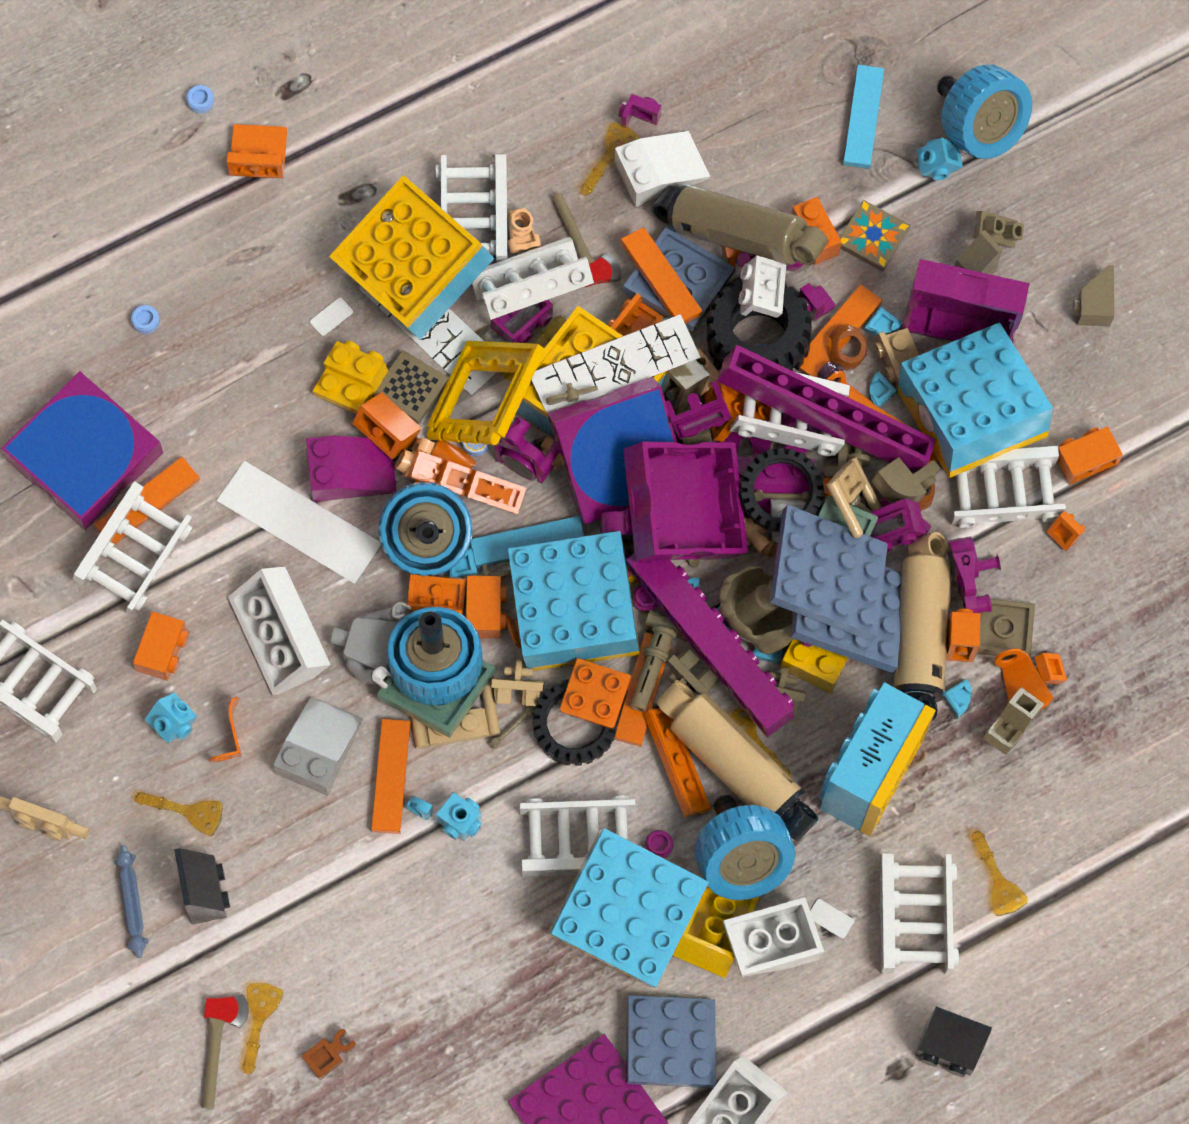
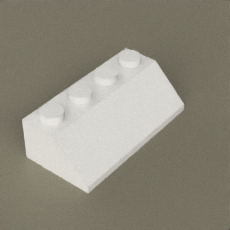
M286 567L261 569L228 596L272 695H278L314 679L331 665Z

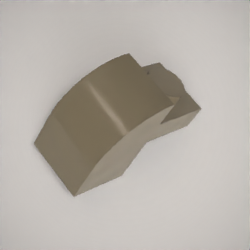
M898 457L878 471L871 483L890 503H895L905 498L919 503L926 494V489L937 481L935 476L941 468L933 460L912 474Z
M1021 687L983 739L1007 755L1029 728L1044 703Z

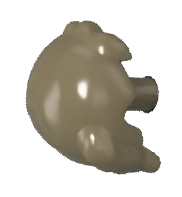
M748 566L738 573L727 576L723 580L718 593L719 611L724 616L727 626L730 629H734L741 639L752 643L761 653L766 655L773 654L794 640V638L790 637L793 611L770 603L773 575L764 573L762 567Z

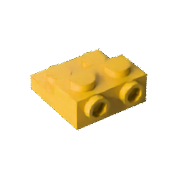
M346 340L344 344L336 341L323 363L326 369L312 392L318 398L357 414L361 405L373 398L389 370L383 361V356L373 350H369L368 354L360 351V347L349 340Z

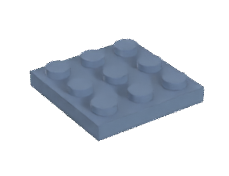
M665 227L655 241V244L703 311L702 316L685 324L687 329L693 332L710 308L713 299L719 295V292L733 275L735 267ZM636 267L623 285L622 291L631 297L638 293L642 296L643 304L669 319L672 318Z
M629 995L627 998V1084L714 1088L716 1086L715 999Z

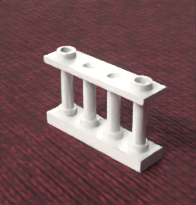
M506 154L495 155V164H490V167L447 168V156L441 155V165H436V181H441V208L448 214V204L491 203V206H496V215H491V217L453 219L464 229L491 228V231H496V240H491V243L481 244L492 256H496V262L508 259ZM490 178V181H496V189H490V192L447 193V179Z
M567 237L488 265L471 286L477 301L484 298L489 318L492 320L593 284L594 281L587 257L578 259L571 237Z
M798 373L846 397L849 396L850 385ZM745 395L743 416L738 415L730 425L729 430L743 437H757L816 451L823 456H835L844 446L845 440L834 438L823 431L822 434L807 431V423L798 419L796 420V428L780 425L782 412L771 407L769 422L755 419L756 399Z
M1058 446L1014 449L989 460L987 463L956 475L960 511H954L951 524L959 525L960 528H971L979 523L1042 519L1043 522H1054L1066 510L1065 504H1054L1050 468L1056 465L1059 458ZM1025 467H1036L1039 470L1043 505L1027 506L1022 472ZM997 469H1008L1011 472L1015 507L999 508L995 479ZM970 471H980L984 474L988 509L971 510L967 474Z
M135 481L79 565L72 579L81 586L86 579L90 582L93 579L130 602L126 610L128 615H131L134 609L141 610L148 598L144 593L178 540L180 539L184 542L193 528L189 525L192 518L190 515L187 514L182 523H179L144 501V497L141 496L144 487ZM139 510L173 531L175 534L168 545L164 546L130 525V521L126 519L130 511L136 512ZM124 533L158 554L160 557L152 570L115 548V544L111 542L115 534L121 535ZM108 556L144 578L145 580L137 593L99 570L100 567L96 565L100 557L107 558Z
M2 619L0 627L6 635L0 642V660L15 641L29 650L4 683L0 682V706L54 743H57L63 735L58 727L60 724L58 722L83 688H86L93 694L96 692L97 688L93 681L94 677L82 668L77 671L26 636L25 629L17 623L12 622L9 624ZM39 656L51 664V667L28 697L20 701L13 696V689ZM62 672L73 679L74 682L50 714L46 713L42 716L35 711L37 709L35 705Z
M620 795L612 797V800L543 802L542 799L533 798L527 799L526 803H520V816L529 815L530 856L527 857L528 859L522 860V877L577 875L587 854L582 858H574V855L571 854L569 814L586 813L588 852L599 832L598 813L615 812L616 834L628 840L627 812H635V799H629L628 796ZM558 814L559 855L554 859H545V856L542 855L540 815Z
M882 853L879 860L882 974H893L895 965H900V962L945 963V974H951L954 966H958L959 952L958 949H953L952 881L957 879V865L952 863L951 854L945 855L942 861L943 866L899 865L898 862H894V854ZM899 877L943 878V894H899V891H894V880H898ZM899 905L943 906L944 923L900 922L899 919H895V908H899ZM900 934H944V951H900V948H895V937H899Z

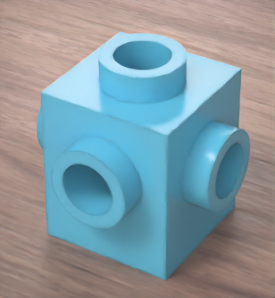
M942 137L930 140L925 146L916 150L918 168L921 171V175L933 178L934 180H944L949 177V174L963 168L959 148L951 140Z
M174 692L157 700L144 720L161 738L169 743L177 738L182 740L187 737L193 729L191 725L197 718V715Z
M454 792L436 814L437 822L444 826L442 830L454 840L459 837L465 841L469 835L474 837L483 824L480 822L482 819L481 812L479 811L480 806L472 799L467 797L464 800Z

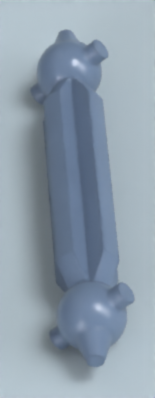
M122 845L120 853L117 855L116 860H114V864L121 867L119 874L127 932L131 936L127 949L134 951L137 958H142L143 950L146 944L149 943V940L142 936L144 926L136 873L131 867L136 859V855L128 852L126 846Z

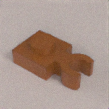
M345 1029L336 1032L332 1043L329 1044L324 1037L301 1056L319 1080L343 1063L339 1056L340 1053H348L355 1048L356 1043L354 1040L348 1045L340 1043V1039L347 1034Z

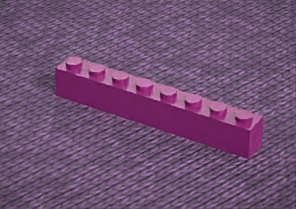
M736 345L724 358L717 378L718 382L836 438L843 439L845 442L889 463L899 457L912 474L929 463L936 439L739 345Z
M635 553L626 559L627 568L766 737H769L794 718L793 707L795 704L786 692L782 694L775 687L777 682L768 671L763 672L757 665L759 660L751 650L745 651L740 645L742 641L734 629L728 630L722 623L724 619L715 607L711 609L706 604V596L699 587L693 588L687 581L689 579L688 574L680 565L676 567L671 560H656L650 563L636 562Z

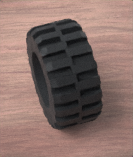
M741 279L732 282V288L730 289L724 287L719 292V298L713 299L711 310L707 314L708 351L710 357L714 358V364L718 369H721L724 358L736 345L793 371V368L799 369L804 363V358L808 356L812 333L811 312L808 310L806 300L802 297L799 298V291L794 287L788 289L785 282L783 311L776 318L753 310L746 316L740 314L741 304H739V295L743 286ZM759 315L770 317L779 322L784 328L785 333L772 344L753 346L741 341L734 334L733 329L743 319Z

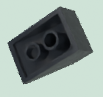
M182 848L174 849L184 906L192 924L227 918L225 909L231 908L228 891L222 892L220 881L225 880L222 863L217 864L214 855Z
M936 1006L926 1022L915 1055L921 1057L920 1061L927 1065L936 1067L937 1064L948 1067V1072L960 1077H965V1074L970 1076L977 1065L992 1027Z

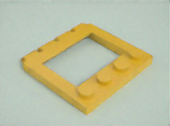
M466 341L426 426L429 428L427 438L437 441L497 445L501 437L505 438L532 377L540 365L545 349L539 344ZM472 370L515 373L493 421L449 418Z

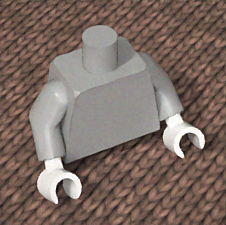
M398 602L393 608L368 613L361 618H354L350 631L334 628L330 643L345 647L343 652L344 662H346L347 668L360 682L378 684L383 689L387 688L388 685L383 680H386L387 676L392 677L387 662V643L392 630H394L398 623L396 621H401L406 616L403 614L404 611L411 609L407 604Z

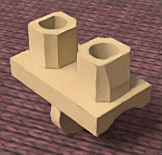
M522 659L516 660V667L505 666L504 675H513L515 679L493 677L491 688H494L495 703L511 704L512 689L523 690L522 705L536 706L540 697V691H543L544 681L521 679V676H533V668H522Z

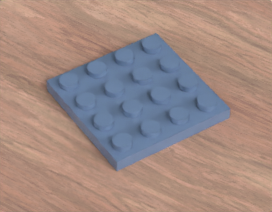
M787 504L782 510L770 603L873 641L877 637L888 543L862 534L859 538H854L849 528Z
M885 567L877 637L873 641L866 640L793 612L790 637L893 673L898 668L901 632V572Z

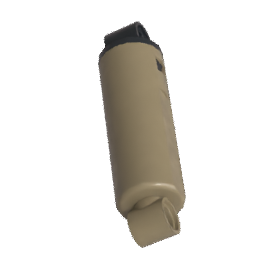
M688 184L682 185L680 188L668 186L651 206L653 215L659 221L668 224L674 232L751 255H758L785 265H792L797 261L804 265H811L828 244L827 236L823 231L814 226H808L806 220L799 216Z

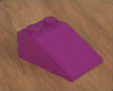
M349 436L306 438L313 502L393 494L397 492L393 459L385 454L369 438Z

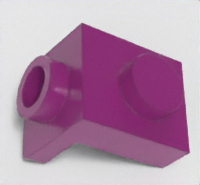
M631 94L628 102L623 101L618 116L621 117V127L626 129L632 116L657 125L661 117L662 105L650 97L642 98Z
M807 283L800 288L799 298L802 297L806 300L813 321H816L835 308L834 301L821 285L813 288L810 283Z

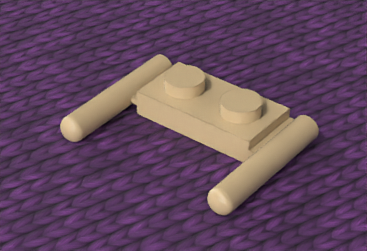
M853 457L846 461L847 463L839 469L826 485L852 536L859 538L862 536L863 531L849 503L862 492L871 511L882 508L857 457Z
M490 680L482 691L485 709L469 710L450 738L411 717L416 748L422 749L428 746L435 747L483 739L488 736H499L501 733L493 688H491L492 681Z

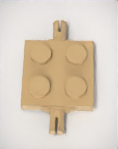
M0 796V808L13 814L14 819L19 822L18 826L29 831H34L35 828L45 831V836L56 841H61L62 838L70 840L72 835L85 840L89 836L90 828L78 825L72 820L70 821L65 815L15 797L10 800Z

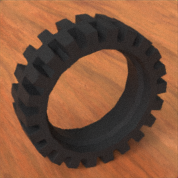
M791 448L770 449L761 453L750 462L741 479L740 497L742 506L753 522L766 530L779 532L781 517H775L763 511L757 503L754 494L755 480L760 472L769 465L777 463L791 464L800 469L807 478L809 497L802 509L803 511L816 515L823 500L824 484L819 469L805 454Z
M569 679L563 680L561 684H553L551 689H547L543 696L539 698L533 715V730L539 747L543 749L547 756L550 755L554 761H561L564 765L570 766V764H575V766H582V763H592L594 759H599L605 751H608L616 735L617 721L613 729L603 726L599 737L588 746L577 749L567 748L557 743L549 733L547 717L552 707L564 698Z

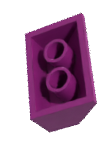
M737 456L740 483L745 469L756 457ZM777 463L769 465L760 472L755 480L754 490L760 489L764 493L802 494L804 491L809 492L807 478L800 469L791 464ZM739 484V498H740L741 508H742V511H743V513H744V516L749 519L750 517L746 514V511H745V509H744V507L742 506V503H741L740 484ZM763 498L762 501L757 502L763 511L771 515L770 498Z

